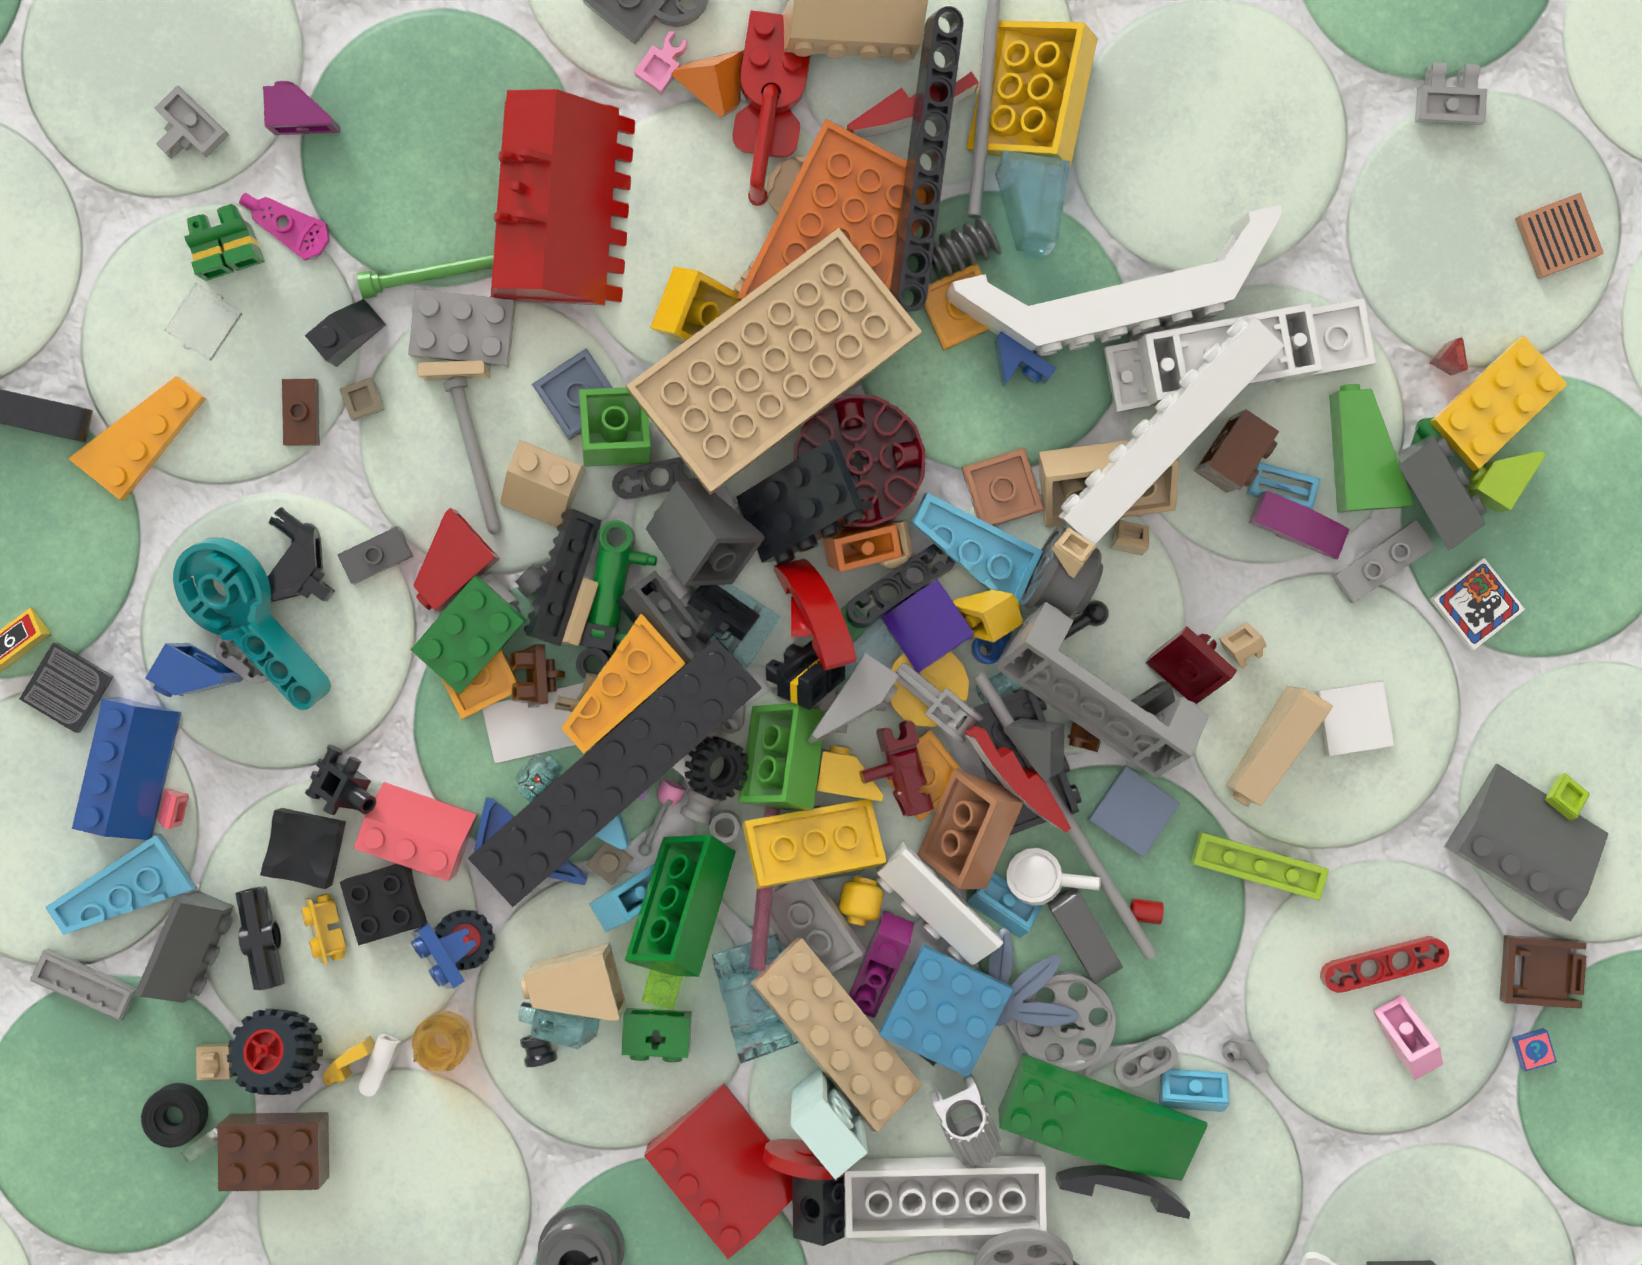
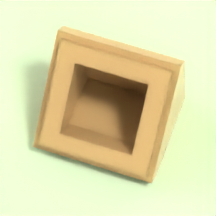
M1118 520L1115 524L1110 549L1143 555L1149 548V527Z

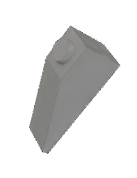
M865 653L807 741L813 745L875 710L882 701L888 704L898 690L894 683L899 675Z

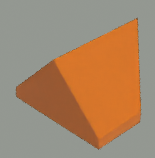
M744 50L690 61L674 69L671 75L722 118L735 111L739 106L741 92L740 75Z

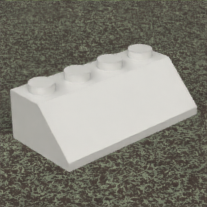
M904 841L886 858L887 862L884 865L876 868V872L880 876L876 881L889 894L895 890L904 899L900 903L903 908L913 917L919 914L927 922L924 928L935 939L939 940L942 936L951 945L947 950L958 961L963 962L966 959L973 966L1003 944L998 933Z

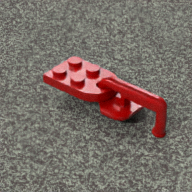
M750 10L740 75L742 92L750 104L736 114L732 136L733 143L738 150L754 154L748 199L753 205L761 206L768 198L765 190V180L769 157H789L796 151L798 146L800 122L790 109L800 102L805 93L811 55L802 57L792 52H784V19L782 14Z

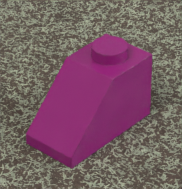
M277 81L274 82V86H263L264 124L274 135L340 133V126L293 82Z

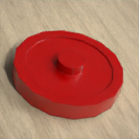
M778 1139L771 1140L765 1144L763 1162L768 1167L799 1178L812 1180L834 1179L803 1140Z

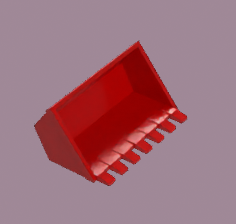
M558 89L507 90L504 105L502 146L498 154L500 173L497 212L494 213L496 228L490 297L512 299L514 301L602 306L605 305V300L622 302L623 289L607 284V272L624 274L625 261L623 259L609 256V244L626 246L627 232L611 228V216L628 218L629 204L614 200L613 189L627 191L631 189V176L616 172L615 161L629 163L633 161V148L617 143L618 132L634 134L635 120L619 115L618 107L601 104Z

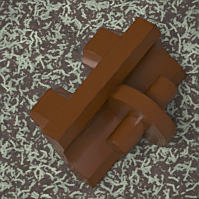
M535 644L510 654L512 671L526 670L527 682L513 683L512 700L528 703V708L548 704V693L557 692L556 680L565 679V671H555V659H546L545 644Z

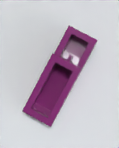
M1269 491L1260 492L1249 520V524L1275 533L1277 537L1336 560L1339 558L1350 530L1312 509Z

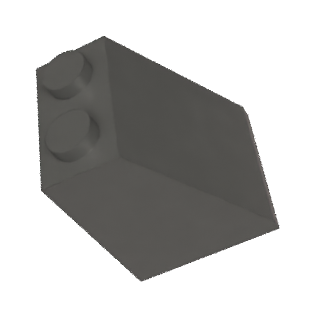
M676 481L645 528L684 586L733 584L765 539L758 529L716 493L713 492L710 495L700 481Z

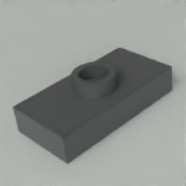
M398 526L337 554L350 583L354 585L414 557Z

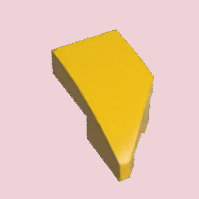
M371 1035L350 1047L326 1069L322 1076L325 1086L336 1081L339 1083L346 1080L352 1074L348 1064L369 1055L373 1051L375 1044Z

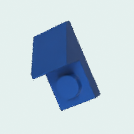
M1002 331L994 341L1003 387L1018 366L1023 369L1021 373L1034 383L1039 381L1046 383L1056 370V367Z

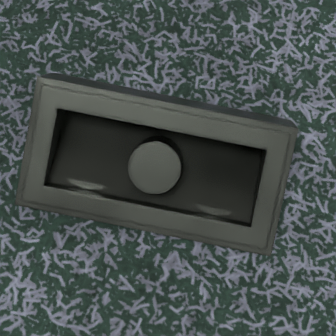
M1161 681L1131 701L1146 712L1156 715L1174 703L1175 696L1171 684Z

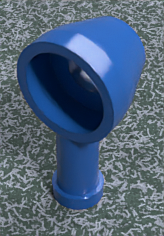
M1013 631L995 642L975 638L971 646L973 658L982 664L996 663ZM980 646L986 648L987 655H983L980 652Z

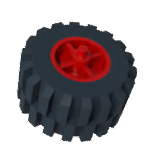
M266 1009L253 1012V1017L246 1016L241 1020L243 1026L234 1029L235 1039L229 1040L228 1044L232 1051L231 1054L227 1055V1062H232L233 1065L229 1069L231 1076H238L235 1082L240 1087H246L245 1091L258 1093V1095H288L292 1091L303 1089V1083H310L314 1078L311 1074L312 1071H318L321 1065L317 1063L318 1056L323 1057V1049L318 1048V1044L322 1043L321 1035H315L318 1028L315 1023H309V1017L298 1014L299 1012Z

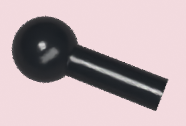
M1090 601L1083 610V614L1073 619V623L1064 640L1088 625H1103L1109 617L1108 607L1101 601Z

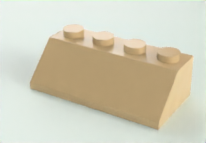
M788 0L783 14L784 52H792L802 57L812 54H827L830 58H842L848 55L859 56L864 60H873L878 57L892 58V60L897 62L914 59L922 45L928 0Z
M1131 440L1039 452V481L1046 527L1066 525L1059 517L1064 511L1061 509L1063 503L1072 494L1079 495L1087 487L1084 482L1096 469L1099 468L1102 471L1111 462L1108 457L1120 444L1126 446ZM1179 458L1166 469L1122 517L1176 510Z

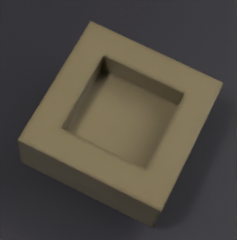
M371 377L340 388L350 419L353 421L385 410L375 381Z
M604 842L586 865L609 884L613 885L633 860V857L624 850Z

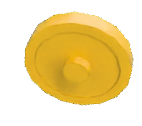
M948 652L944 657L919 672L921 676L941 692L948 687L963 701H966L969 679L964 665L952 652ZM903 653L894 661L891 670L896 672L904 663H907L912 668L913 666ZM895 681L894 685L898 687V690L890 700L895 711L904 720H911L917 726H938L937 723L925 714L929 707L898 681Z

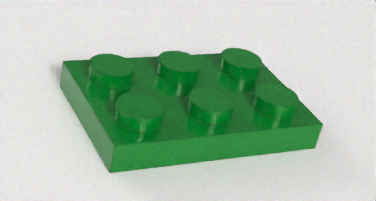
M477 575L471 579L410 650L460 695L501 651L527 619Z

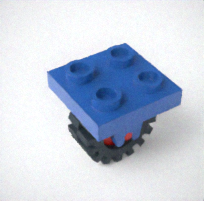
M459 910L442 918L435 927V932L430 924H427L411 933L415 940L411 941V945L421 959L427 957L432 965L428 972L438 987L445 986L446 989H454L465 982L459 970L477 968L489 958V954L494 949L493 941L495 940V934L492 931V924L488 923L484 915H480L474 910Z

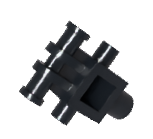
M328 745L324 758L318 759L316 766L320 769L311 773L310 778L312 782L304 793L313 799L319 800L322 797L326 800L323 811L330 815H335L339 807L354 809L362 814H368L374 809L376 798L366 791L371 780L357 771L361 761L349 756L345 765L336 763L339 756L343 754V750L336 746Z

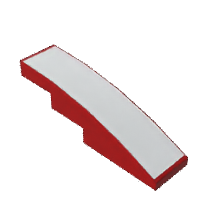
M972 71L956 82L953 106L976 93L979 81ZM930 86L929 94L931 98L939 102L941 98L939 90L935 86ZM901 87L849 123L847 130L862 138L884 134L912 125L916 94L909 98Z
M973 726L964 732L981 760L1009 792L1022 800L1028 809L1052 826L1064 832L1071 829L1047 784L1037 771L1031 768L1023 770L1012 750L1004 747L996 749L985 729Z

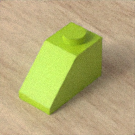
M1538 451L1485 463L1480 469L1472 471L1468 478L1471 484L1467 490L1473 497L1478 495L1484 504L1495 511H1509L1515 505L1546 454Z

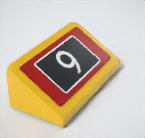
M29 608L0 630V672L52 634L33 608Z

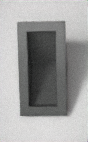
M1020 718L1003 729L1045 782L1064 770L1065 724Z

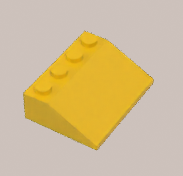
M999 20L987 144L988 155L1037 165L1071 167L1098 40L1085 22ZM979 90L966 147L967 150L973 152Z

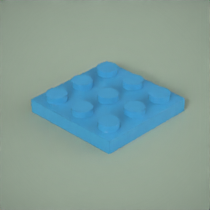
M922 944L879 1030V1036L969 1078L1013 988L1011 985Z

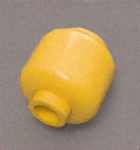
M853 876L852 881H846L842 886L838 909L842 915L847 916L849 924L865 927L867 921L879 919L884 892L878 887L877 881Z

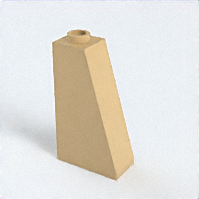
M1286 686L1226 784V787L1234 791L1231 797L1248 807L1251 802L1262 806L1329 714L1333 705L1305 688Z

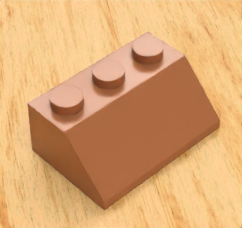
M953 769L917 855L958 889H986L1024 802L1001 785L960 769Z

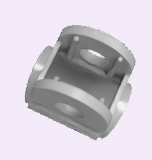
M970 1074L969 1078H963L967 1088L965 1091L944 1100L939 1090H933L929 1094L937 1115L942 1122L941 1127L957 1159H961L963 1165L969 1164L973 1168L974 1165L982 1167L984 1163H991L990 1160L993 1157H997L996 1153L998 1149H1001L999 1144L1001 1138L974 1077ZM965 1104L974 1105L978 1113L977 1115L954 1124L950 1114L955 1108Z

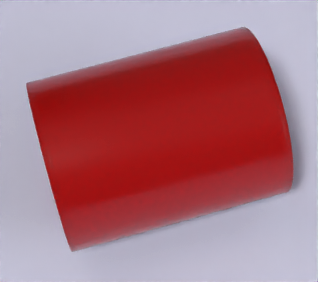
M1132 898L1130 909L1138 922L1161 925L1164 913L1163 902Z

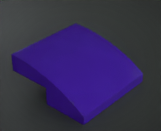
M938 579L881 618L918 673L975 635Z

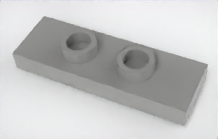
M1413 520L1333 575V578L1349 601L1355 603L1435 546L1419 522Z
M49 948L43 950L30 978V981L118 1021L125 1019L137 989Z

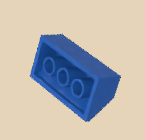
M119 697L102 699L72 829L104 837L140 840L152 838L182 712Z

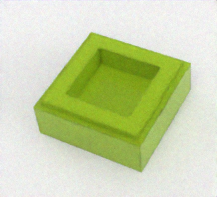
M1564 773L1557 776L1544 800L1570 821L1578 817L1590 793Z

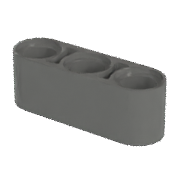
M1071 887L1047 903L1094 984L1123 968L1077 888Z

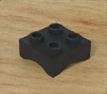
M286 808L274 810L269 845L260 875L300 882L321 889L331 887L333 885L346 821Z
M394 864L346 878L339 882L358 946L420 928L428 923L418 898L411 868Z

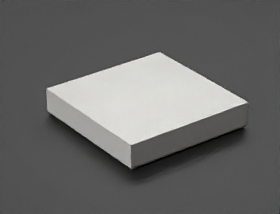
M1384 681L1316 691L1318 697L1333 705L1331 711L1321 723L1326 756L1394 746Z

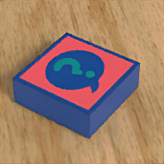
M1542 1028L1512 1037L1522 1070L1529 1071L1557 1062L1549 1033L1546 1029Z

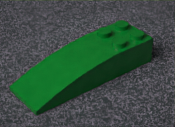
M1022 1053L998 1109L999 1128L1093 1162L1140 1174L1179 1181L1183 1180L1208 1126L1205 1121Z

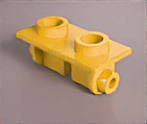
M330 893L317 896V903L314 904L312 899H304L306 907L301 908L304 924L306 927L311 926L314 939L309 940L312 956L314 959L319 958L320 963L324 965L328 964L327 956L331 955L332 961L339 960L345 957L344 951L347 950L341 927L328 930V924L339 922L335 899H331Z

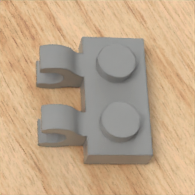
M1433 62L1432 67H1426L1425 83L1427 86L1422 85L1417 88L1415 122L1481 125L1485 123L1487 89L1478 88L1479 65L1466 64L1464 69L1460 68L1458 70L1457 82L1459 87H1445L1447 63Z

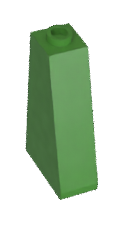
M1360 384L1340 386V391L1329 395L1337 512L1413 506L1411 493L1404 474L1398 466L1397 455L1372 389H1360Z

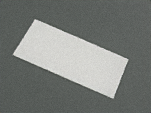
M584 683L559 688L557 692L548 693V704L540 705V707L528 708V703L515 702L511 699L497 702L482 709L494 763L575 745L561 729L572 712L556 710L555 702H557L556 698L558 695L577 699Z

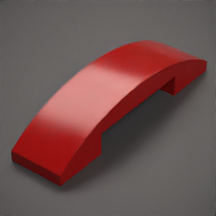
M805 558L775 565L774 572L786 594H792L813 635L812 646L824 670L855 663L857 660L856 653L842 613L829 587L816 568Z

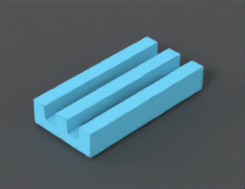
M1262 462L1258 463L1256 469L1259 470V473L1247 489L1246 494L1259 497L1260 492L1265 491L1258 489V485L1261 484L1308 497L1307 502L1277 494L1313 510L1321 478ZM1263 471L1311 484L1309 490L1261 477V473Z

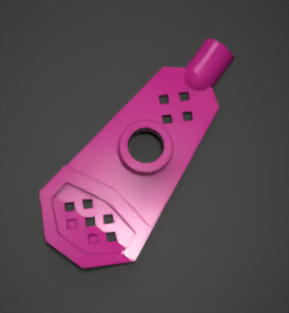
M244 193L239 200L240 205L252 211V219L304 260L322 255L330 241L327 224L323 221L310 217L268 197L257 200L248 193ZM281 217L289 219V224L285 228H279L278 220Z

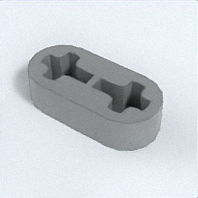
M220 637L216 641L214 652L220 662L248 682L264 683L269 681L263 674L253 675L255 669L247 663L250 659L237 645L235 650L243 655L241 658L237 655H226L228 649L225 645L226 643H234L232 640H222Z

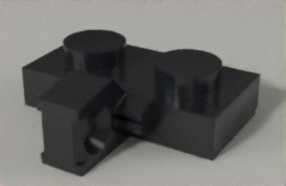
M700 585L687 602V604L701 613L699 619L704 624L695 638L705 645L716 631L721 635H724L727 631L742 642L760 617L757 612L718 585Z

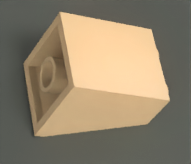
M610 942L534 962L524 974V979L521 980L524 998L526 1000L530 999L532 1008L616 1021L620 1020L627 1006Z

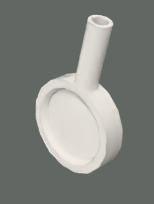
M1040 848L1025 849L1017 853L1010 861L1006 872L1007 884L1013 895L1021 902L1032 906L1044 905L1052 901L1058 895L1062 886L1100 891L1101 877L1063 873L1057 858L1049 851Z

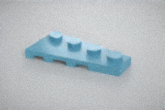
M924 493L911 521V524L988 591L998 590L1014 594L1015 598L1020 602L1043 552L1042 550L929 493Z
M160 833L45 908L62 934L65 935L191 891L197 887Z

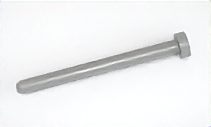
M466 377L451 379L443 382L445 391H451L488 532L496 534L500 532L501 527L464 388L468 386Z

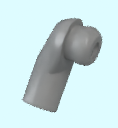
M1230 1039L1224 1043L1222 1055L1227 1061L1233 1062L1234 1059L1246 1060L1255 1074H1261L1269 1068L1268 1062L1252 1041Z

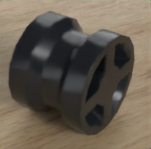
M546 1031L542 1034H531L520 1039L521 1047L526 1052L524 1059L525 1067L542 1066L557 1060V1052L552 1049L551 1045L554 1039L551 1031Z

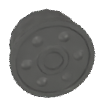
M1058 526L1048 537L1041 549L1043 552L1021 597V605L1027 608H1032L1033 606L1039 608L1047 602L1060 609L1067 617L1072 618L1075 614H1080L1090 602L1100 582L1104 566L1101 563L1102 554L1099 549L1095 548L1076 577L1072 578L1069 576L1052 550L1055 543L1066 531V528Z
M589 1205L567 1207L557 1212L545 1225L538 1242L536 1265H621L625 1251L623 1234L616 1221L608 1213L597 1207Z

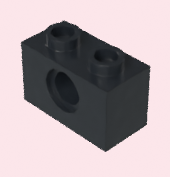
M844 1175L836 1180H812L792 1176L793 1238L825 1246L845 1237Z

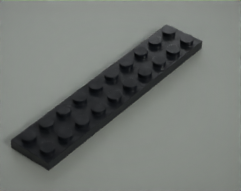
M718 637L715 638L471 854L468 859L505 900L514 907L760 691L761 685Z

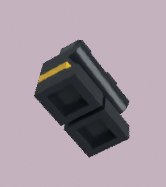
M812 640L804 647L792 643L783 654L784 663L772 659L765 667L766 680L777 685V696L809 710L823 699L827 693L831 692L845 680V665L824 670L812 646Z

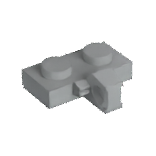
M176 86L155 107L158 113L168 121L164 128L167 133L156 145L171 159L184 148L188 151L193 146L207 158L229 136L228 132L180 86Z

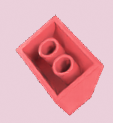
M383 782L375 797L376 805L374 809L364 817L354 849L450 881L457 875L478 814Z

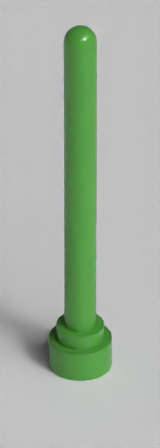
M494 254L381 276L379 273L372 274V271L357 273L359 290L362 298L368 299L377 297V293H382L385 288L493 268Z

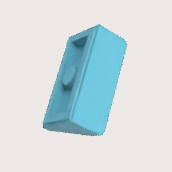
M994 872L987 888L974 889L967 900L974 908L1002 927L1007 928L1019 938L1030 931L1043 906H1032L1021 902L1013 895L1007 881Z
M1170 1069L1161 1074L1159 1105L1173 1109L1223 1112L1229 1106L1228 1075L1224 1072Z

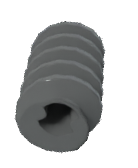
M979 217L975 220V228L970 223L963 225V234L957 228L951 230V239L944 233L939 235V245L936 242L934 243L932 268L939 280H941L940 270L942 269L949 276L953 275L952 265L954 264L961 271H964L965 259H968L974 266L977 265L976 254L980 253L985 260H989L990 248L997 255L1001 254V248L992 226Z

